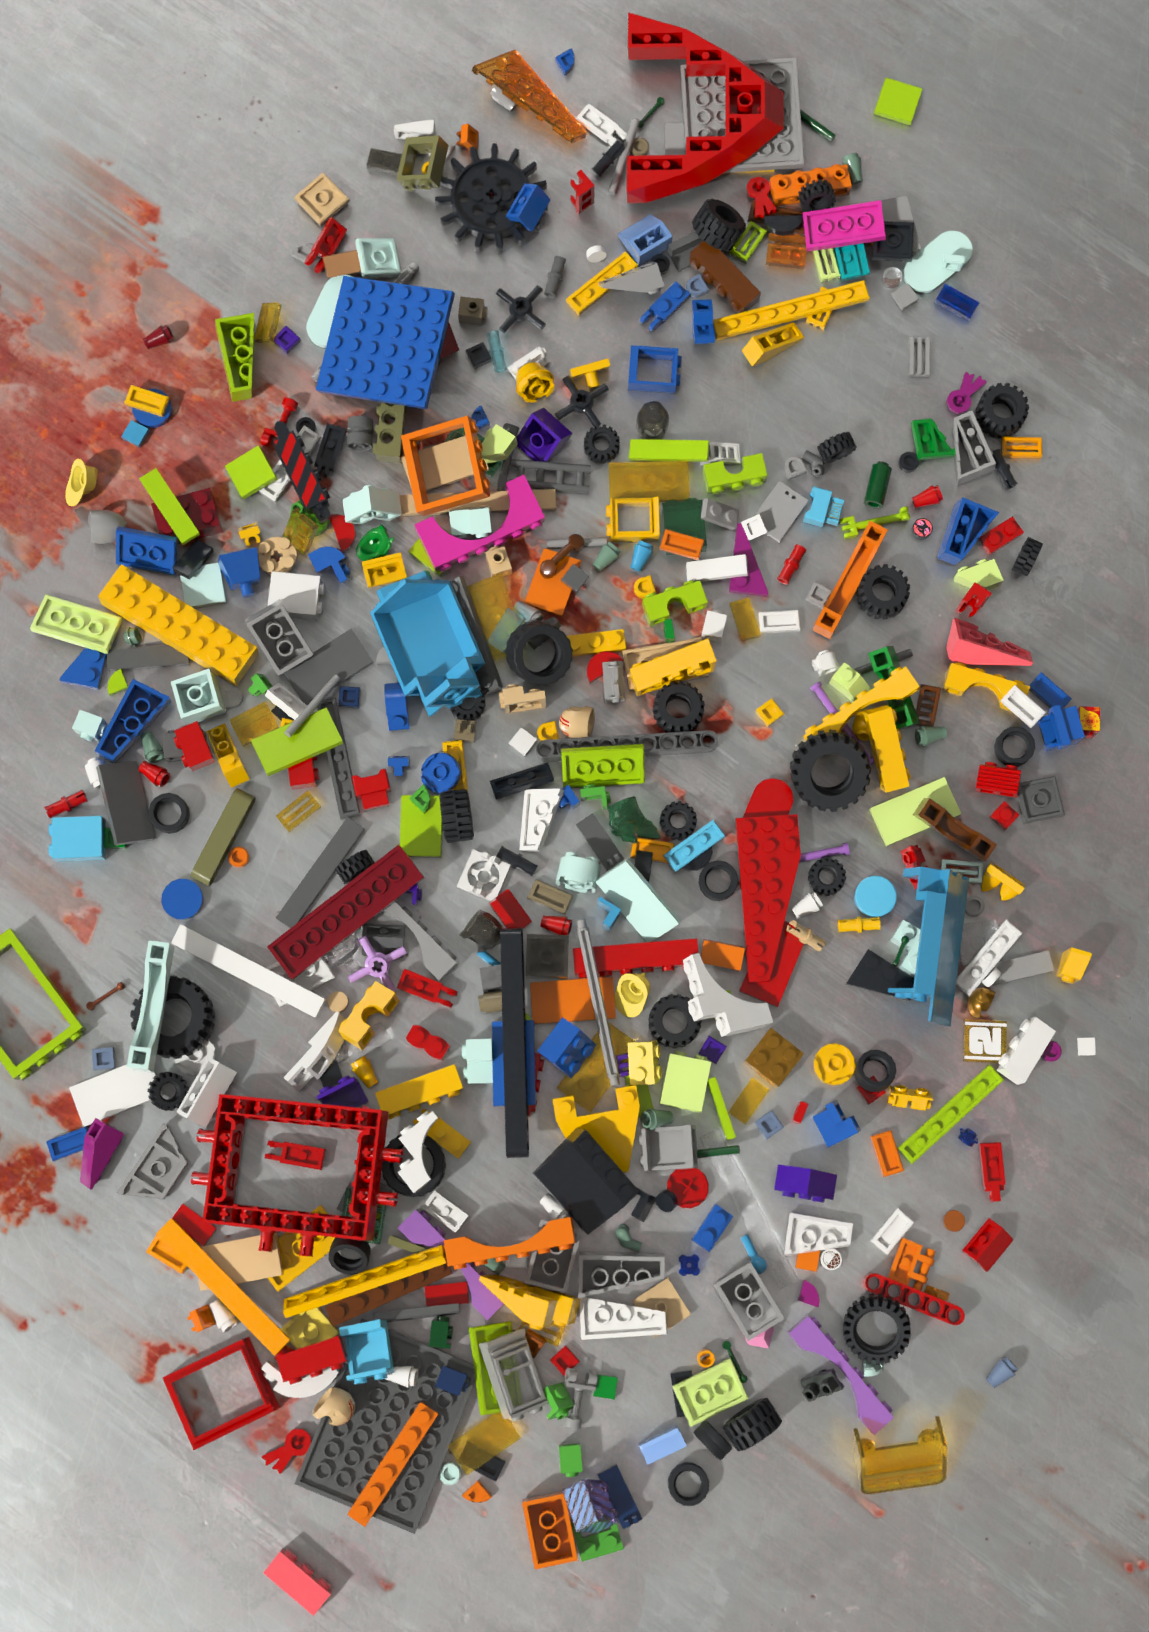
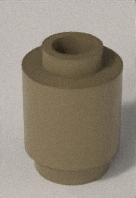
M502 990L486 992L478 996L481 1012H486L487 1014L502 1011Z

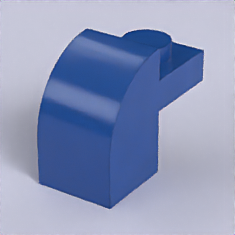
M712 299L692 300V331L695 344L715 343Z
M321 547L308 554L317 573H323L333 568L340 583H346L351 580L349 576L351 571L346 563L343 564V561L349 559V557L341 549Z
M400 683L384 684L389 731L409 729L407 696L404 695Z

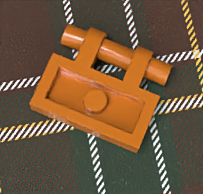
M901 1238L887 1278L907 1286L910 1279H914L916 1282L913 1288L921 1291L923 1285L927 1283V1274L930 1266L934 1264L935 1260L933 1258L936 1251L928 1248L924 1256L920 1254L922 1245ZM917 1260L923 1262L919 1274L913 1272Z

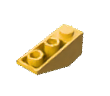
M225 723L206 731L230 787L233 788L250 780Z

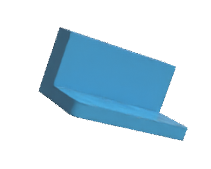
M599 897L597 906L609 913L603 922L602 928L610 932L620 916L621 909L604 898Z

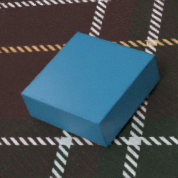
M131 420L121 437L140 448L149 433V429Z

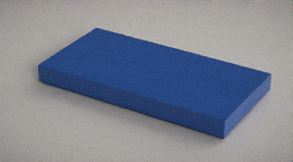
M525 1020L528 1106L536 1105L535 1021ZM502 1021L492 1022L493 1106L501 1107L505 1106Z

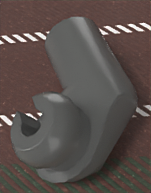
M806 450L802 459L811 463L814 476H822L825 471L822 458Z

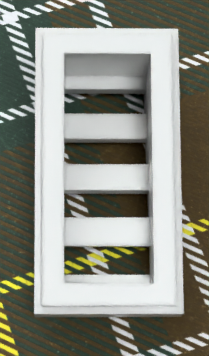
M431 119L394 125L395 138L405 140L406 137L434 136L435 121Z
M710 442L709 450L711 457H709L708 462H700V466L723 461L724 465L740 464L739 444ZM734 449V458H730V450ZM714 450H718V457H715ZM722 450H726V458H722Z

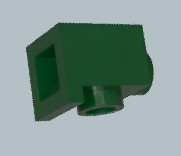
M437 1316V1320L431 1321L429 1347L451 1349L452 1343H448V1339H452L453 1326H449L450 1317Z

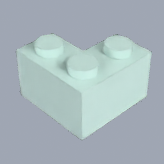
M367 485L362 490L353 492L350 496L343 499L346 523L362 525L372 519L390 521L402 515L399 492L391 491L390 488L380 489L375 488L374 485Z
M490 506L449 511L452 536L468 538V534H476V538L487 537L488 533L492 532Z
M902 920L890 941L901 946V938L903 936L909 937V942L904 947L907 953L898 968L915 978L921 930Z
M466 1039V1045H462V1057L467 1061V1067L463 1068L464 1080H468V1085L493 1084L492 1039Z

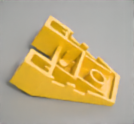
M636 1085L615 1088L618 1109L579 1116L576 1114L573 1095L552 1098L556 1122L565 1138L576 1128L586 1129L622 1172H629L640 1108Z
M497 1274L481 1275L479 1277V1280L522 1321L530 1323V1328L542 1330L544 1327H551L552 1320H554V1324L566 1327L567 1324L575 1323L581 1298L578 1299L576 1296L558 1291L551 1292L542 1289V1287L524 1284L523 1281Z

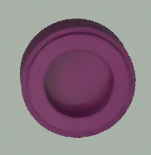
M1050 1041L1041 1058L1047 1062L1058 1060L1062 1054L1060 1045L1055 1041Z

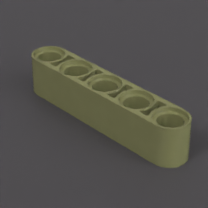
M238 788L234 790L190 875L191 878L211 886L255 803V796Z

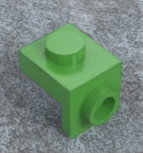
M595 784L584 786V789H580L581 801L601 799L603 810H607V804H610L611 800L609 791L605 792V786L596 787Z
M563 1382L546 1386L544 1389L545 1396L552 1408L547 1415L548 1420L565 1418L569 1414L568 1411L574 1406V1403Z

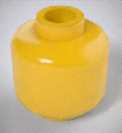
M869 709L857 712L853 719L852 732L858 739L863 741H869L863 711Z

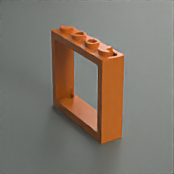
M469 416L401 435L416 513L426 516L490 497V482L485 474L487 466L481 455L483 447L477 436L479 428L476 426L475 420ZM464 427L477 489L429 503L416 442Z

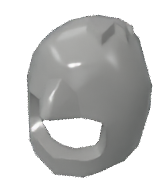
M91 510L89 512L88 523L91 528L92 543L110 544L115 542L117 527L127 528V522L116 512L110 510Z

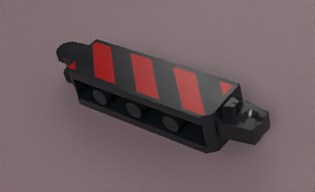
M277 421L274 424V428L278 437L275 438L273 445L305 512L309 514L314 513L321 524L329 521L331 515L327 499L330 498L326 487L321 488L319 484L322 479L317 470L313 471L311 467L313 461L309 453H304L302 449L305 445L301 436H296L294 431L289 432L283 421Z

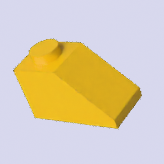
M1073 947L1062 952L1056 976L1061 977V981L1070 984L1081 980L1092 953Z

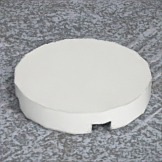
M210 1039L208 1041L204 1040L202 1043L203 1047L200 1050L195 1049L192 1055H182V1058L175 1059L178 1069L185 1074L198 1075L208 1056L214 1060L216 1058V1050Z

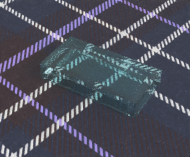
M507 608L487 643L505 653L506 643L511 633L519 625H523L526 618Z

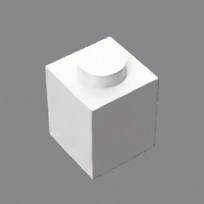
M707 610L701 635L702 639L721 643L727 615L723 614L720 610Z

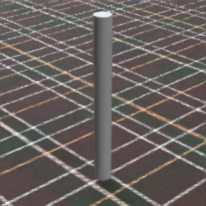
M637 118L632 119L624 143L625 149L621 152L608 191L611 194H616L627 156L629 155L640 122Z
M334 675L286 729L284 732L286 736L291 737L339 683L341 680L339 676Z

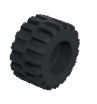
M707 199L692 221L693 229L704 242L723 251L732 249L746 230V223L738 211L718 199Z
M997 383L996 387L992 385L988 390L984 391L975 410L977 414L975 417L979 421L980 428H984L983 432L985 434L989 432L991 437H995V435H998V438H1002L1004 435L1010 437L1012 433L1016 434L1022 427L1028 416L1029 404H1027L1028 398L1023 397L1024 392L1022 390L1018 391L1017 386L1010 387V383H1005L1002 386V383ZM1000 403L1008 406L1012 416L1009 418L997 416L992 409V405Z
M884 564L881 568L880 565H876L874 569L870 568L863 575L857 590L858 604H862L861 609L863 611H868V616L873 614L875 619H879L882 616L884 620L888 619L889 616L892 618L902 611L910 595V584H907V576H902L903 571L899 570L897 572L895 566L892 565L891 568H888V564ZM879 583L886 584L892 588L894 598L888 601L880 600L874 595L872 587Z
M673 681L668 686L665 684L662 690L657 692L653 703V717L657 721V726H661L663 728L662 731L665 733L667 731L670 733L689 732L692 729L695 730L698 724L701 723L705 703L702 700V694L698 693L696 687L692 688L691 683L682 684L683 681H678L675 684ZM682 699L689 704L691 711L686 717L675 718L668 713L666 706L671 700Z
M460 789L441 792L439 799L445 840L447 843L473 840V822L467 790Z
M670 994L662 997L653 1005L650 1011L648 1026L651 1035L659 1044L661 1043L667 1048L684 1047L690 1044L700 1031L702 1020L693 1021L688 1008L690 998L687 996ZM671 1009L682 1011L687 1018L686 1028L677 1034L668 1032L662 1023L664 1014Z
M762 1398L731 1417L723 1426V1430L737 1451H744L772 1434L780 1426L782 1419L769 1399Z

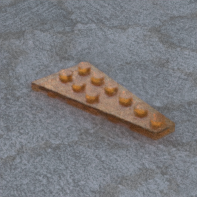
M515 49L473 66L472 72L474 74H481L487 79L486 82L491 86L495 84L502 89L503 95L524 110H531L537 115L536 118L539 121L545 120L552 126L553 131L571 144L586 137L588 132Z

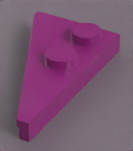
M737 523L733 556L746 554L748 576L730 578L729 592L767 597L768 590L742 524Z

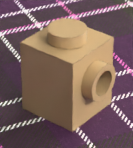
M494 546L485 552L493 580L512 574L505 546Z

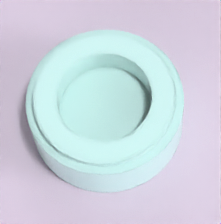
M454 1462L443 1464L439 1472L441 1481L447 1485L457 1483L461 1476V1469Z

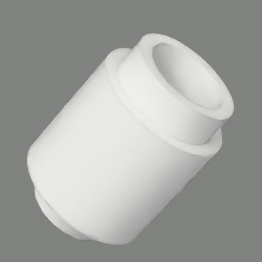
M95 757L87 761L88 764L85 765L90 784L94 786V789H101L96 767L106 763L104 759Z

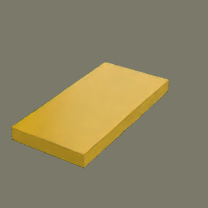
M322 1205L312 1211V1213L328 1214ZM285 1232L278 1237L284 1275L268 1278L277 1292L328 1254L331 1243L336 1237L317 1235L314 1238L313 1257L299 1255L302 1238L300 1233Z

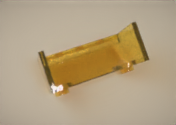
M939 1416L935 1417V1429L923 1430L918 1435L917 1442L879 1448L875 1447V1443L872 1440L860 1439L858 1428H853V1448L862 1493L877 1494L937 1485L945 1481L947 1442Z

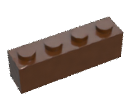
M702 241L690 252V265L703 274V278L707 283L714 285L717 293L730 302L729 304L734 311H739L740 313L748 311L760 300L761 292L720 249H716Z

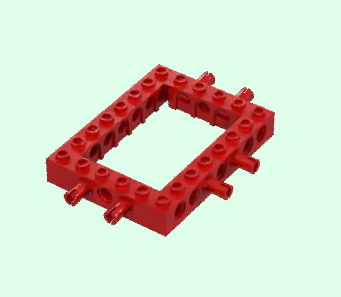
M219 1094L215 1131L199 1129L197 1134L205 1135V1137H196L197 1142L213 1143L209 1173L193 1171L191 1177L200 1178L191 1179L192 1185L207 1186L202 1223L259 1229L261 1236L258 1251L272 1252L273 1236L276 1231L300 1233L302 1238L299 1255L313 1257L314 1238L317 1235L373 1241L378 1204L396 1207L398 1201L389 1200V1198L398 1199V1193L380 1192L379 1190L383 1161L401 1163L403 1160L402 1157L394 1156L403 1155L402 1149L385 1148L389 1112L377 1109ZM245 1119L362 1131L357 1138L359 1146L357 1160L354 1161V1164H356L354 1182H352L354 1187L352 1203H349V1212L353 1217L234 1204Z

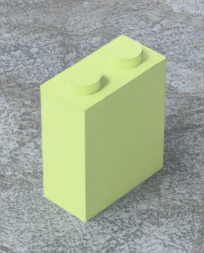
M674 1051V1054H669L660 1105L701 1113L711 1062L707 1061V1057L695 1055V1058L686 1057L687 1053Z

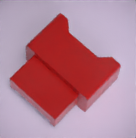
M381 769L377 775L368 777L352 776L357 799H362L364 811L390 806L387 792H391L386 769Z

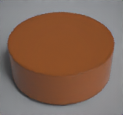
M957 1210L946 1212L943 1217L944 1227L952 1232L960 1231L965 1225L964 1215Z

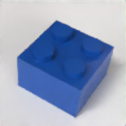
M562 1017L537 1052L554 1067L572 1078L580 1070L585 1059L592 1054L596 1044L582 1030Z

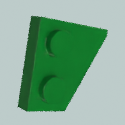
M932 418L913 420L911 422L918 460L955 456V449H951L945 441L947 438L938 430Z

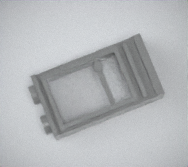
M524 1328L512 1330V1333L500 1335L488 1342L479 1343L503 1419H511L512 1422L524 1418V1413L529 1411L533 1414L543 1410L542 1406L549 1403L546 1399Z

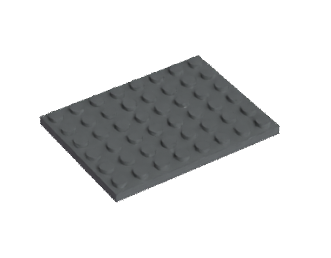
M362 1318L360 1323L369 1321ZM388 1329L393 1367L413 1366L414 1369H418L416 1386L408 1388L390 1380H375L374 1377L367 1378L366 1383L354 1384V1381L347 1380L346 1376L350 1375L348 1361L344 1362V1367L341 1368L334 1387L350 1393L355 1402V1412L347 1423L339 1426L330 1425L329 1416H324L320 1419L294 1484L352 1508L419 1403L423 1402L439 1414L372 1516L415 1534L476 1380L472 1363ZM443 1365L468 1374L466 1379L470 1381L466 1392L461 1391L460 1396L435 1387Z

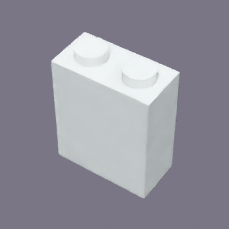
M272 572L268 606L280 599L291 618L318 620V614H322L323 609L320 596L324 595L325 583H322L320 576Z

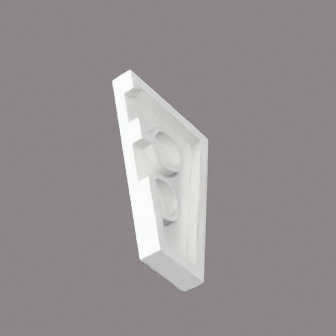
M790 1213L784 1256L850 1246L853 1224Z

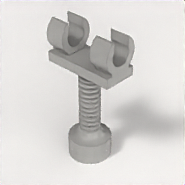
M566 1369L563 1385L575 1388L573 1397L574 1406L571 1408V1414L565 1417V1427L581 1429L582 1419L579 1418L581 1395L584 1389L595 1391L597 1373L587 1371L585 1383L576 1382L577 1370Z

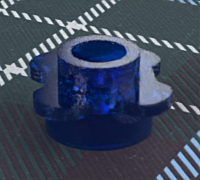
M960 1128L958 1138L970 1147L974 1143L978 1144L977 1134L969 1128H966V1130Z
M681 1255L678 1260L681 1265L679 1269L680 1275L693 1274L697 1276L700 1273L698 1268L700 1258L698 1255Z

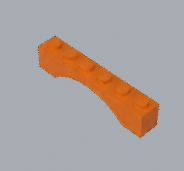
M869 521L841 577L815 622L813 631L831 639L888 529Z
M572 1217L549 1221L533 1237L512 1246H487L469 1237L443 1240L447 1266H453L454 1270L467 1268L466 1263L475 1262V1266L488 1264V1259L496 1258V1262L509 1260L508 1256L517 1254V1258L530 1256L529 1252L537 1250L538 1254L550 1253L551 1248L559 1247V1250L572 1249V1244L577 1243Z

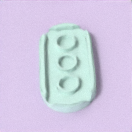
M946 231L940 234L913 256L912 262H907L904 270L905 283H908L913 291L917 293H931L958 272L941 268L945 253L965 256L962 268L969 262L972 255V244L969 238L958 231Z
M350 275L332 277L327 281L307 321L308 336L319 347L326 348L343 276L352 277Z

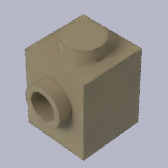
M460 296L459 323L482 325L483 318L487 319L488 307L484 305V299Z

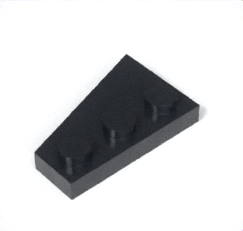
M868 949L846 982V985L895 997V993H889L888 988H913L914 978Z

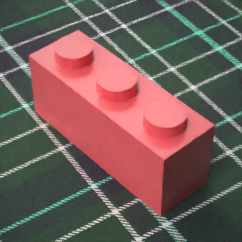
M282 1549L263 1574L314 1616L332 1593L331 1585L325 1579L320 1578L319 1580L314 1576V1570L305 1563L303 1565L296 1560L298 1557L292 1551Z

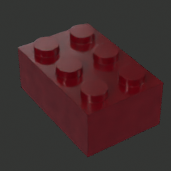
M210 488L176 497L200 533L199 536L191 541L223 532L215 499ZM151 503L159 534L177 537L156 504ZM177 537V545L182 544Z

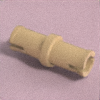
M795 920L789 923L795 929L788 925L787 931L799 938L801 943L808 944L816 951L823 949L817 943L825 946V940L815 935L812 929L803 927Z

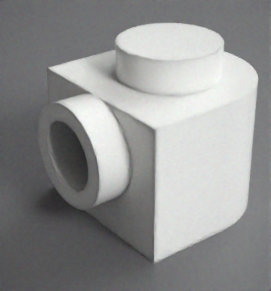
M830 650L822 651L816 659H812L813 669L818 671L819 677L833 673L840 668L835 652H830Z

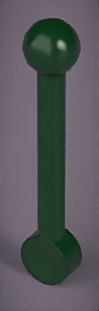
M657 98V103L640 120L638 128H642L644 122L659 106L664 105V98Z
M908 936L901 938L902 943L893 962V965L896 967L900 962L905 945L909 942Z
M724 1341L722 1346L727 1350L740 1376L741 1383H746L748 1378L743 1374L731 1350V1343Z

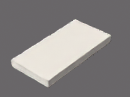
M126 1064L70 1087L69 1089L83 1127L92 1125L95 1118L102 1121L151 1101L148 1098L149 1092H147V1089H150L149 1083L154 1080L153 1077L157 1076L155 1070L153 1073L134 1071L129 1069ZM162 1088L160 1090L161 1096L164 1095Z

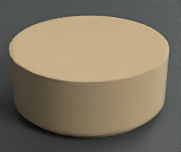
M340 991L331 993L327 999V1005L333 1012H343L349 1004L347 996Z

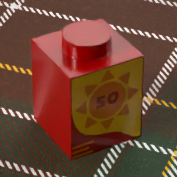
M1079 706L1077 711L1085 735L1084 738H1093L1094 735L1100 732V707Z

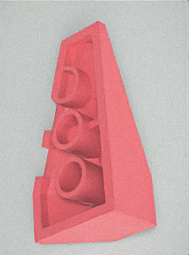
M956 618L953 619L946 647L948 658L953 662L973 665L1032 666L1033 660L1030 651L1009 641L1003 643L991 632L986 635L978 631V626Z

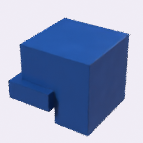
M1060 705L1052 706L1048 710L1049 715L1043 716L1038 720L1046 751L1065 749L1068 746L1078 744L1085 737L1076 706L1061 709Z
M837 1100L825 1105L827 1110L813 1116L827 1147L861 1131L854 1115L846 1119Z

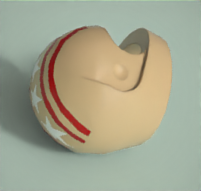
M573 706L564 710L559 719L562 733L568 738L590 737L594 727L595 709L589 706Z
M330 1387L314 1407L312 1415L316 1419L329 1416L330 1425H343L352 1418L355 1412V1402L347 1391Z

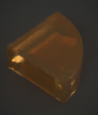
M926 1285L924 1290L925 1293L944 1301L948 1300L950 1295L948 1292Z

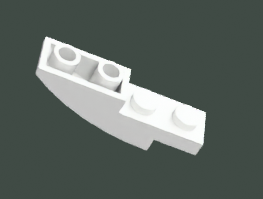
M337 1011L308 1042L312 1047L284 1076V1079L299 1092L313 1076L317 1080L322 1076L344 1042L338 1030L345 1018Z

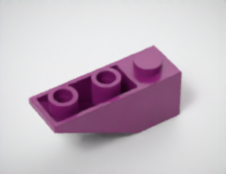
M97 1118L94 1119L84 1138L80 1183L90 1190L99 1181L101 1173L110 1162L112 1154L121 1143L124 1135L117 1128Z

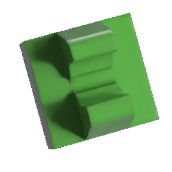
M256 673L251 677L254 684L248 690L252 696L256 695L258 697L261 694L265 695L267 690L273 686L264 674Z

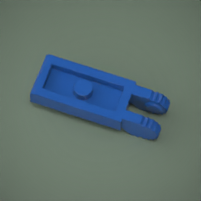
M675 281L641 316L640 322L644 324L654 315L656 319L649 326V330L653 332L690 297V293Z

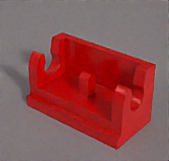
M582 170L577 172L579 184H576L572 179L570 180L572 188L576 191V200L572 195L570 200L576 207L578 214L594 204L595 185Z
M974 582L955 611L961 613L965 610L966 606H970L972 612H970L969 618L973 617L978 609L984 606L992 593Z

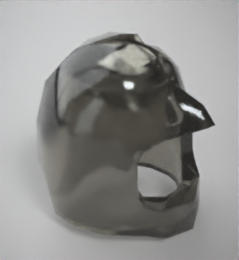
M658 401L647 402L637 413V432L642 439L662 440L668 429V411ZM644 430H648L650 433L656 436H649L644 432Z
M479 909L467 923L464 930L460 932L459 936L464 939L469 938L478 946V953L484 952L500 944L502 925L489 912Z

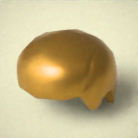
M985 987L975 989L970 994L967 1002L969 1014L975 1018H982V1015H980L981 1011L989 1009L996 992Z

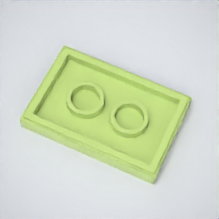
M731 1358L672 1386L690 1427L748 1399Z

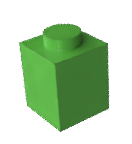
M581 1444L559 1445L561 1474L565 1473L566 1477L579 1476L578 1472H583Z

